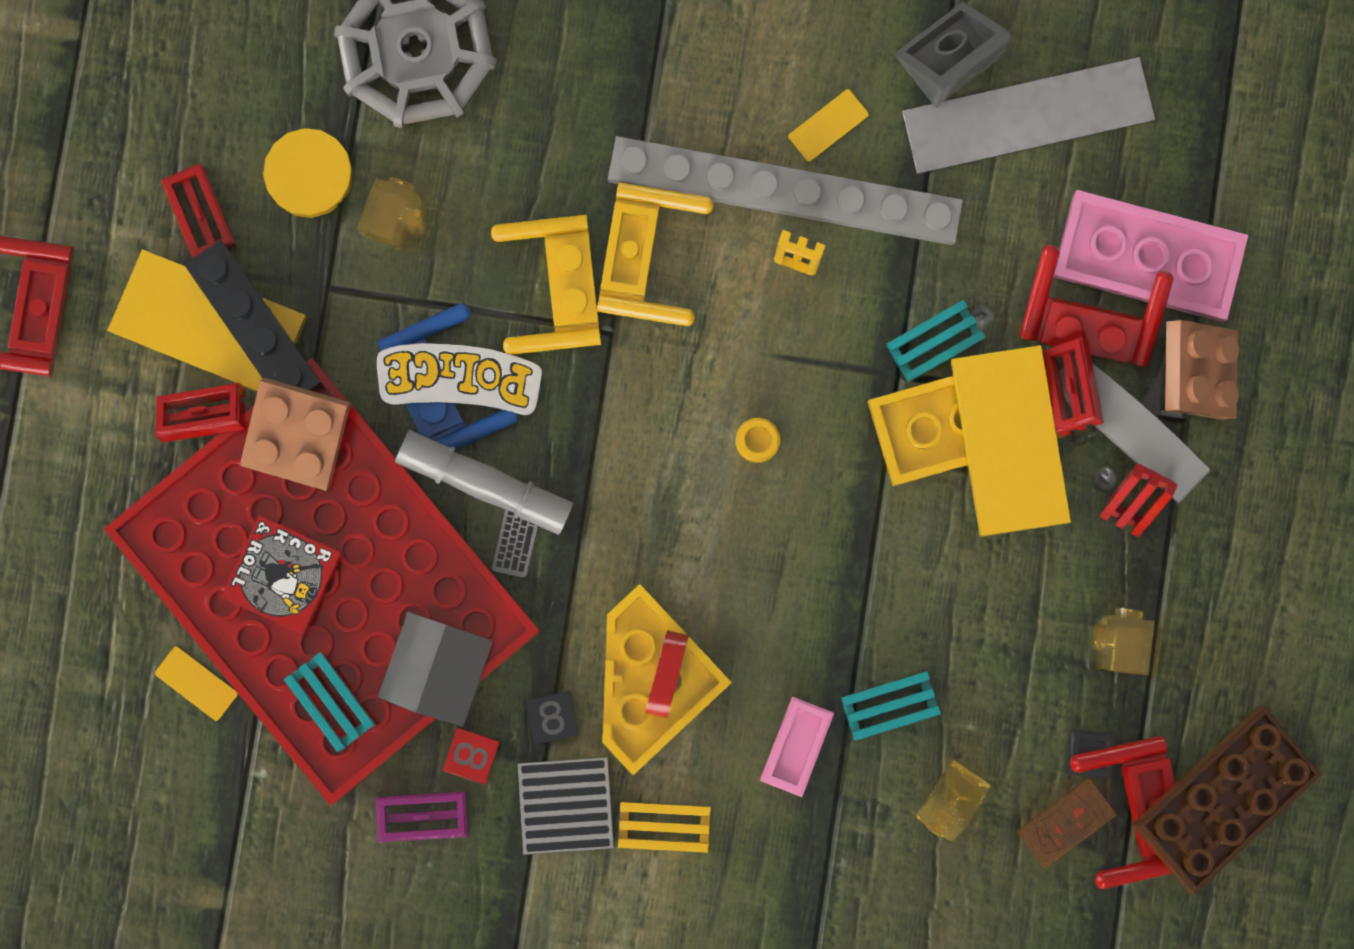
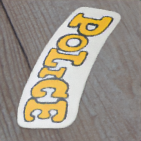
M421 343L399 345L384 349L377 356L379 392L382 400L389 404L425 402L462 403L498 408L521 415L531 414L537 404L542 376L541 368L531 361L507 353L464 345Z

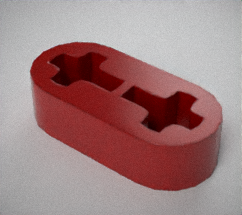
M670 630L666 631L645 714L664 719L668 718L689 635Z

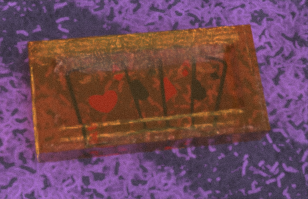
M1086 778L1019 828L1016 833L1041 867L1046 869L1114 818L1116 813L1093 782Z

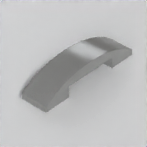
M1074 355L1075 366H1076V371H1077V376H1078V381H1079V387H1080V392H1081V397H1082V402H1083L1084 413H1087V412H1086V407H1085V402H1084V397H1083V391H1082L1080 376H1079V370H1078L1076 355ZM1093 364L1104 421L1103 424L1095 427L1134 462L1178 484L1172 498L1179 504L1210 472V469L1149 410ZM1063 367L1059 372L1065 403L1071 407Z

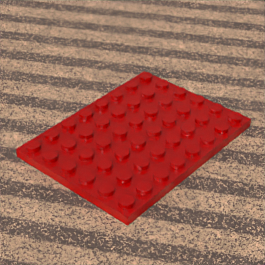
M311 357L307 363L323 384L322 387L314 392L348 401ZM253 405L242 414V419L245 420L244 430L220 433L103 530L323 798L332 806L435 720V718L415 713L378 698L407 612L494 641L480 682L536 636L540 630L406 469L395 462L396 457L352 405H350L331 486L327 491L240 466L254 408ZM258 516H262L343 553L305 635L221 598ZM319 652H323L376 724L340 752L335 750L283 680L297 671L303 664L313 659ZM317 667L313 670L352 725L356 728L362 724L322 669ZM306 678L299 681L342 739L347 735Z

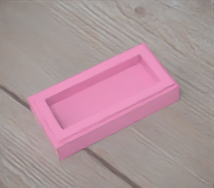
M791 697L760 781L802 797L834 713L798 698Z

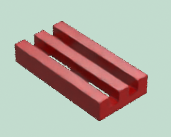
M202 163L160 180L192 258L217 242L190 180L196 176L221 233V240L228 249L237 246ZM182 183L207 243L205 246L199 247L174 187L176 184Z
M1080 337L1043 350L1042 354L1056 433L1064 437L1070 435L1071 430L1082 431L1087 429L1089 424L1095 426L1103 424L1104 421L1088 341ZM1073 351H1075L1087 413H1084ZM1059 356H1062L1065 382L1073 417L1069 419L1057 361Z
M240 383L157 396L155 437L162 443L244 430L245 420L242 419V414L245 413V404L242 402V397H246V389ZM230 400L229 404L211 407L198 406L189 408L187 411L167 414V410Z
M1137 463L1104 504L1099 517L1107 521L1112 515L1117 518L1115 523L1117 527L1123 529L1126 524L1133 526L1131 534L1139 537L1173 497L1178 484ZM1141 478L1147 480V483L1126 508L1120 506L1121 502ZM1157 486L1162 488L1140 516L1135 514Z

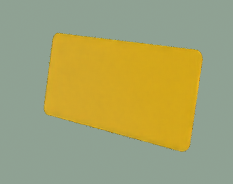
M846 89L792 131L788 138L803 157L810 162L866 119L869 113L849 89Z
M177 646L170 651L155 671V675L215 721L221 718L238 695L234 689Z

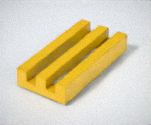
M783 230L776 248L775 263L811 276L815 275L826 245L817 242L815 249L811 250L806 248L807 238L800 236L798 243L795 244L789 242L791 232ZM788 252L794 254V256L790 258L785 256V253ZM802 258L810 260V263L801 262Z
M620 802L618 848L708 853L711 807ZM629 812L701 816L700 824L629 821ZM628 830L700 834L699 842L635 839L628 838Z

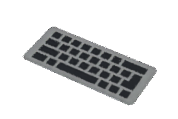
M505 510L492 570L525 578L538 526L519 517L516 519L513 517V512Z

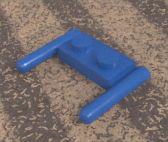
M460 303L379 340L378 344L381 351L399 345L428 344L426 338L469 319L471 310L467 304ZM406 403L419 434L450 448L453 446L455 450L516 423L519 415L513 411L500 410L465 426L455 403Z

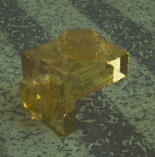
M953 760L946 767L928 800L918 809L915 817L924 823L926 828L933 834L953 841L969 825L991 785Z

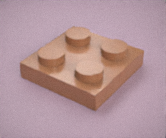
M1184 320L1166 322L1165 411L1222 420L1237 419V401L1239 397L1237 388L1238 330Z
M264 377L259 383L240 466L327 491L331 486L351 402Z

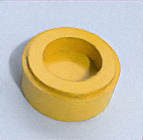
M752 418L745 421L739 427L736 434L735 444L737 451L745 460L752 463H763L770 460L776 454L780 445L778 429L771 421L764 418Z

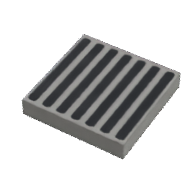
M608 757L518 763L523 855L614 848Z

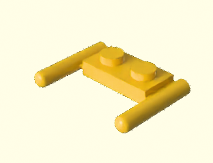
M619 182L597 312L691 326L695 319L693 310L644 301L659 208L665 207L709 214L713 209V200L707 196Z
M587 215L494 225L491 229V236L496 242L545 237L555 332L508 337L503 342L504 351L507 354L514 355L601 345Z

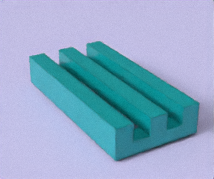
M964 300L886 344L908 383L986 338L982 330L980 331L976 325L977 321L974 316L969 313L968 306ZM959 314L961 322L902 355L899 350L900 347ZM966 329L971 335L969 338L913 370L909 367L908 362Z
M319 652L313 659L283 679L337 752L343 750L376 725L323 652ZM317 667L322 669L362 724L355 728L315 675L313 670ZM304 677L347 735L342 739L299 682Z
M925 671L841 697L854 741L941 715L929 681L928 672ZM918 683L921 685L922 692L857 712L854 711L853 703ZM926 701L927 709L862 729L859 727L858 721Z

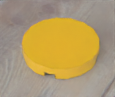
M304 128L287 133L273 144L265 158L263 176L268 193L281 208L294 216L314 218L329 214L338 207L337 205L342 202L344 197L346 198L351 189L353 169L348 153L336 138L322 130Z

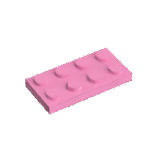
M1076 190L1069 209L1059 248L1060 255L1053 278L1148 303L1156 274L1160 271H1167L1173 275L1174 280L1166 308L1225 322L1228 319L1248 235Z

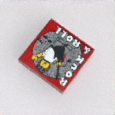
M258 516L221 598L305 635L343 553L262 516Z

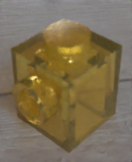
M390 177L388 182L375 178L357 225L361 235L404 251L410 232L416 234L419 231L425 214V209L420 207L422 201L418 193L413 192L415 186L395 177Z
M1116 608L1115 616H1102L1101 624L1096 623L1092 633L1091 647L1092 650L1098 651L1096 669L1133 675H1148L1155 621L1142 620L1143 611Z

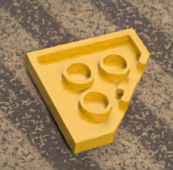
M641 584L607 614L602 743L632 775L640 770L732 683L697 644L688 637L668 718L664 719L645 714L666 631L686 633Z

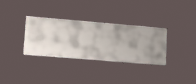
M1140 57L947 100L937 107L930 104L902 111L917 174L1155 120Z

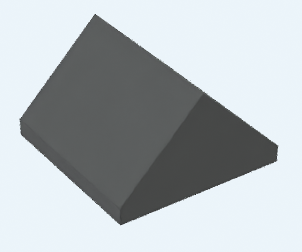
M961 2L894 54L931 103L937 107L1002 58L1012 37L1008 30L966 3Z
M407 612L378 698L415 713L464 727L494 641Z

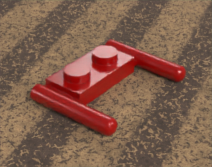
M0 236L1 254L26 257L22 264L8 342L9 353L0 351V369L51 377L54 371V356L57 354L71 274L70 264L74 257V247Z
M1054 245L1044 246L1019 336L1026 340H1038L1043 344L1052 346L1083 337L1089 343L1091 355L1125 363L1129 361L1139 366L1148 367L1173 284V275L1167 271H1160L1156 274L1144 318L1139 319L1138 316L1056 297L1048 298L1060 250Z
M1163 736L1073 755L1070 759V766L1077 773L1123 763L1121 769L1133 822L1175 784L1170 758L1166 756L1167 745ZM1135 829L1140 856H1143L1144 861L1099 871L1095 875V883L1100 889H1107L1172 873Z

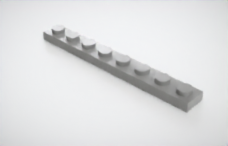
M618 136L615 138L608 175V183L618 184L622 182L707 196L713 202L947 245H954L956 242L963 199Z

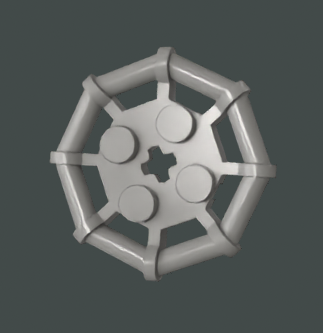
M358 0L340 26H335L333 35L338 38L346 81L343 89L349 97L355 96L391 120L393 126L403 128L405 124L451 115L458 118L464 114L462 109L489 70L495 69L497 59L492 55L484 13L487 6L483 0H446L460 9L450 16L445 12L443 14L430 3L431 0H413L392 4L390 0ZM379 2L384 8L381 20L370 31L360 29ZM467 21L469 23L474 52L462 50L459 45L456 28ZM412 36H417L420 43L427 42V48L423 49L418 57H412L411 53L403 52V47L409 45V38ZM357 42L367 43L370 48L373 66L363 72L361 71ZM459 62L471 64L465 76L453 93H451L445 84L446 80L453 75L455 67ZM379 77L388 82L392 87L399 90L397 103L369 84ZM437 89L443 97L441 100L408 106L411 93Z

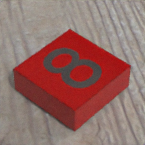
M457 727L442 771L486 785L500 741Z

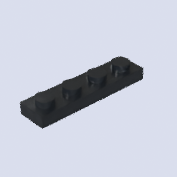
M221 239L184 264L262 378H269L313 392L323 386Z

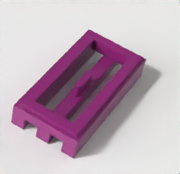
M467 791L375 797L378 843L468 837ZM457 801V810L386 814V806ZM458 819V828L387 832L386 823Z

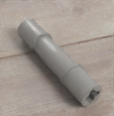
M409 429L396 457V463L436 480L435 483L437 484L443 481L476 499L513 512V517L516 519L519 517L557 535L561 533L573 502L533 485L532 481L525 484L490 465L454 452L455 447L453 446L450 448Z

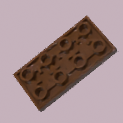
M1258 706L1131 825L1189 894L1195 895L1322 774L1265 706Z

